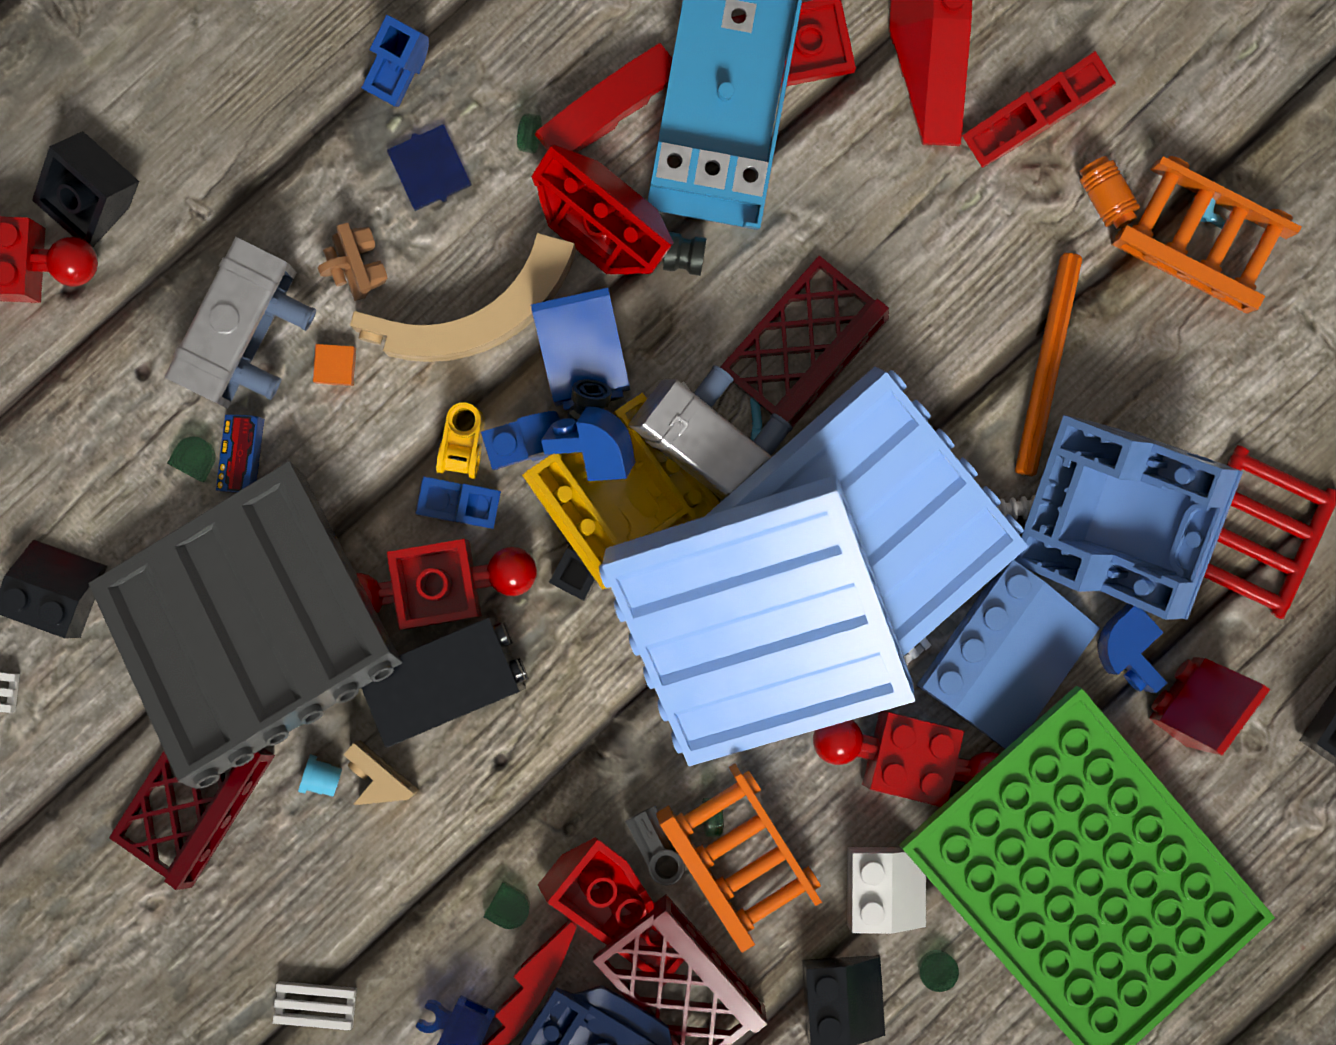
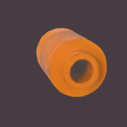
M1103 156L1079 171L1082 176L1080 182L1106 227L1114 225L1116 229H1120L1137 218L1134 212L1140 208V205L1123 175L1120 174L1121 172L1118 170L1114 160L1109 161L1107 156Z

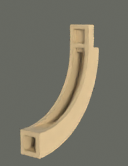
M536 233L531 252L515 280L494 301L466 317L439 324L415 325L394 322L354 311L350 326L360 333L358 338L363 341L381 345L382 339L386 340L383 351L389 357L425 362L448 361L487 351L507 341L534 320L531 304L553 299L570 269L576 252L574 242Z

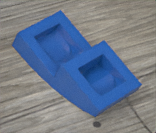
M423 476L415 515L494 529L501 491Z

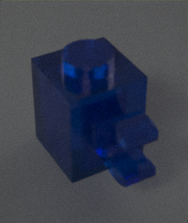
M460 995L453 1011L444 1008L436 1000H428L424 1008L433 1011L436 1020L427 1022L419 1019L416 1028L423 1033H433L443 1029L444 1031L437 1045H481L496 1011Z

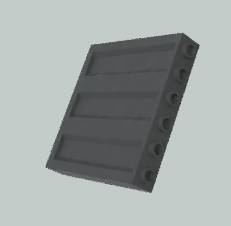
M290 461L88 583L178 782L195 789L205 788L214 784L223 772L231 767H239L248 763L254 758V753L267 745L272 746L281 743L289 736L290 731L302 724H310L317 721L323 716L326 709L336 703H344L353 699L358 694L359 689L370 682H378L392 674L393 668L403 663L304 474Z

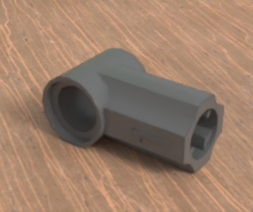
M655 805L625 822L649 867L651 877L660 885L669 886L681 879L686 865L661 828L656 816L658 809ZM667 855L675 858L678 863L677 873L671 876L661 874L657 868V860L660 857Z

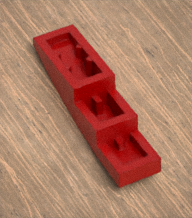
M658 43L568 105L539 128L535 136L547 151L553 144L576 153L613 131L619 121L647 105L653 95L668 87L673 58L663 45Z
M1094 51L1028 93L1027 91L963 134L962 137L981 167L984 168L1115 86L1116 82L1096 51Z
M569 919L516 969L513 977L521 986L498 1007L495 1016L503 1025L481 1045H508L516 1037L541 1003L558 973L578 924Z

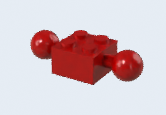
M0 216V301L41 303L43 272H49L57 282L66 286L74 287L86 284L94 277L98 268V257L94 248L83 239L65 237L57 240L49 249H44L45 227L27 217Z
M459 539L388 551L390 581L378 583L375 578L368 574L356 573L376 613H379L383 605L395 603L399 630H406L482 617L478 589L493 587L497 592L505 596L522 595L533 586L537 577V566L533 557L526 550L519 547L503 548L492 556L489 564L474 566L470 541Z
M885 710L879 712L874 736L862 734L860 727L853 719L817 729L813 734V745L816 753L823 761L829 764H848L856 757L868 759L862 785L868 789L939 807L948 801L953 780L966 785L999 755L995 752H982L976 754L970 760L959 758L964 736L963 730Z

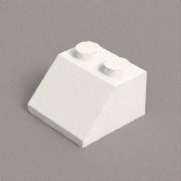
M848 847L847 925L852 933L893 934L926 927V876L901 847Z

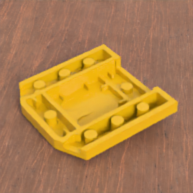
M643 392L612 413L624 423L632 441L635 464L627 479L588 481L582 452L551 454L522 474L601 589H609L604 586L599 572V566L602 565L606 548L702 518L719 504V501L709 489L660 450L651 447L645 442V438L628 426L629 422L647 400Z

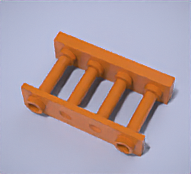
M1162 156L1150 169L1161 175L1162 178L1137 225L1134 224L1132 227L1126 225L1119 230L1111 245L1246 314L1258 310L1265 295L1255 291L1257 286L1254 283L1279 236L1288 239L1298 234L1302 226L1292 222L1293 217L1290 214L1274 208L1270 211L1190 170V165L1186 161L1175 156H1169L1168 158ZM1178 184L1196 193V196L1172 242H1167L1165 245L1153 239L1154 234L1151 231L1175 185ZM1213 198L1216 204L1231 211L1206 260L1198 262L1187 256L1188 251L1186 247ZM1247 219L1265 228V231L1240 277H1235L1233 280L1221 273L1223 269L1220 265L1243 221Z
M735 763L729 767L737 781L735 784L686 815L681 812L676 816L668 805L658 811L656 816L661 828L741 953L755 945L750 931L755 928L753 924L805 891L815 907L822 903L815 891L821 887V884L811 868L807 866L803 870L801 869L755 794L760 792L761 789L749 770L742 774ZM746 796L757 815L708 846L704 847L702 844L696 848L689 837L694 833L693 828ZM764 828H767L777 847L728 878L724 879L722 876L716 880L709 869L715 865L713 861ZM784 860H787L797 876L796 879L749 909L744 910L741 908L738 911L735 910L730 902V899L735 897V891Z

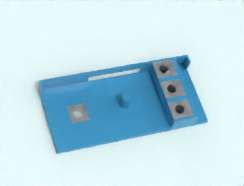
M683 0L648 195V202L657 208L659 212L749 229H760L802 0ZM740 9L745 12L746 20L743 23L738 24L732 20L731 14L734 10ZM670 156H677L681 161V166L671 168L667 164V159ZM709 162L716 163L719 167L718 174H707L705 165ZM744 170H753L756 173V180L751 183L745 181L743 178Z

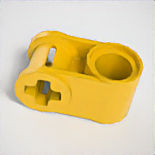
M461 402L453 405L448 410L443 439L437 456V473L443 474L447 470L468 474L469 478L476 479L481 460V432L484 431L485 418L483 413L474 405ZM463 411H472L475 416V424L468 431H460L456 425V419ZM451 457L467 458V461L453 460Z

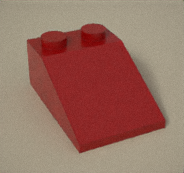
M1193 657L1192 660H1185L1177 669L1174 675L1177 680L1170 690H1164L1155 699L1151 707L1154 712L1148 719L1186 747L1223 755L1271 689L1260 682L1207 658Z

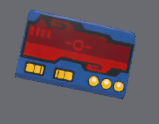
M225 414L216 491L237 493L257 481L265 419L259 416Z

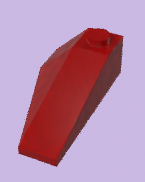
M890 0L889 34L892 44L895 45L900 62V72L905 79L911 99V109L922 145H961L973 0Z
M596 837L562 854L537 885L548 904L606 945L654 909V902L626 859ZM653 925L640 934L639 945L662 947L663 936ZM633 939L628 944H634L635 939ZM667 941V947L673 948ZM617 952L632 963L633 954ZM638 954L637 967L642 971L659 973L661 956ZM666 957L664 973L674 974L684 962V959Z

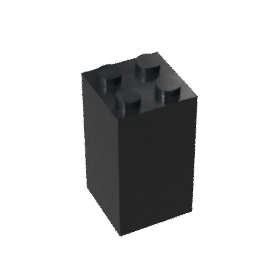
M487 618L399 656L403 663L393 668L390 676L378 682H370L361 688L385 748L526 689L523 681L529 679L522 660L520 658L513 659L508 645L513 644L514 641L505 622L499 623L497 618Z

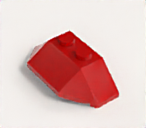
M553 144L549 147L531 176L534 186H537L539 201L548 227L564 240L574 242L575 249L605 274H651L674 243L658 209L595 159Z

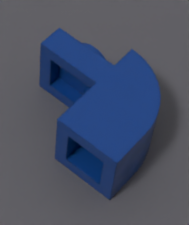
M386 14L370 48V51L376 53L377 56L362 85V89L395 107H399L415 73L420 74L429 47L428 36Z
M586 407L577 422L570 418L554 422L541 439L544 455L582 452L588 481L627 479L635 464L629 431L617 416L602 408Z
M558 412L536 413L518 418V421L482 431V438L492 470L530 459L535 462L550 456L551 454L544 455L541 439L550 426L560 420Z
M1126 604L1105 624L1100 633L1098 654L1102 666L1108 674L1118 675L1125 669L1127 672L1123 676L1133 688L1139 692L1144 690L1145 692L1157 693L1167 684V681L1141 653L1164 632L1144 610L1131 604Z

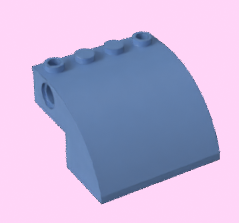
M1063 415L1027 518L1024 532L1021 536L1028 547L1014 560L1026 569L1078 592L1102 591L1165 620H1186L1189 618L1243 471L1141 435Z

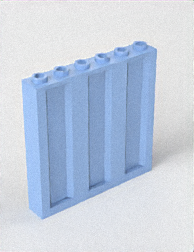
M874 366L706 516L837 475L904 656L1022 553L1028 545L1020 536L1024 532L1020 524L1009 514L1004 517L997 508L1001 504L998 497L987 486L981 488L974 480L978 473L972 465L963 457L958 460L951 452V449L955 446L951 439L941 429L934 431L927 422L931 418L929 412L919 401L915 399L911 402L903 393L907 388L903 380L893 370L887 373Z
M837 475L620 543L605 550L602 565L599 566L601 580L606 588H612L616 598L614 600V607L620 622L626 621L631 632L629 633L631 649L635 656L641 655L645 665L643 667L645 681L650 689L655 688L659 697L657 703L661 718L664 722H670L673 729L671 736L674 748L678 754L683 753L688 766L915 702L910 672Z

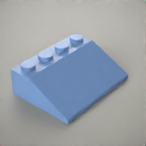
M1013 560L989 581L916 686L1006 749L1032 726L1100 627L1045 581Z

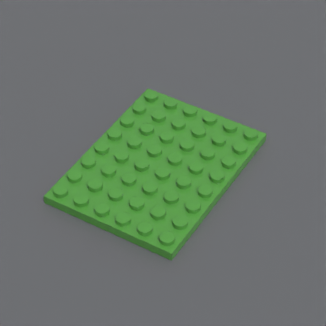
M1075 686L899 844L903 851L1074 1045H1136L1275 919L1273 914L1086 692L1078 686Z

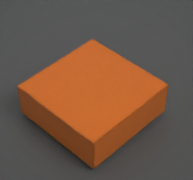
M316 344L313 382L315 384L354 386L356 348L354 346Z

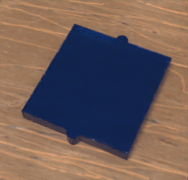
M444 124L421 135L414 133L411 136L412 139L387 150L415 211L439 200L446 202L448 196L472 186Z

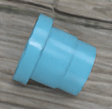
M310 754L298 792L305 794L307 790L334 797L342 768L318 761L317 756Z

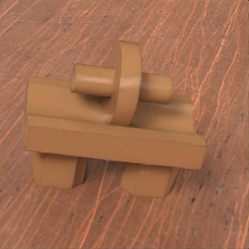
M349 223L337 225L336 229L338 232L332 236L335 248L328 247L323 250L327 261L318 266L320 276H333L337 287L348 282L354 301L365 299L370 290L385 284L388 279L381 261L363 265L360 254L373 251L375 248L372 232L369 227L350 229Z

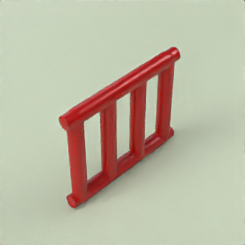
M1237 445L1230 456L1227 466L1247 471L1317 504L1318 507L1310 525H1307L1241 493L1235 492L1231 503L1232 507L1303 540L1294 560L1222 527L1217 542L1287 574L1278 595L1210 563L1204 578L1272 609V615L1278 619H1284L1335 509L1336 490L1327 488L1324 491L1249 456L1248 449Z

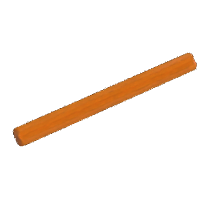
M1064 253L1059 260L1015 466V472L1020 475L1031 477L1035 476L1038 471L1082 264V257L1078 254Z

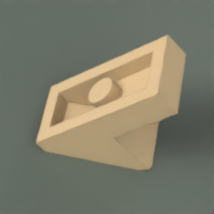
M361 740L354 742L344 754L350 760L348 767L356 775L364 780L369 776L373 780L354 805L409 800L419 790Z

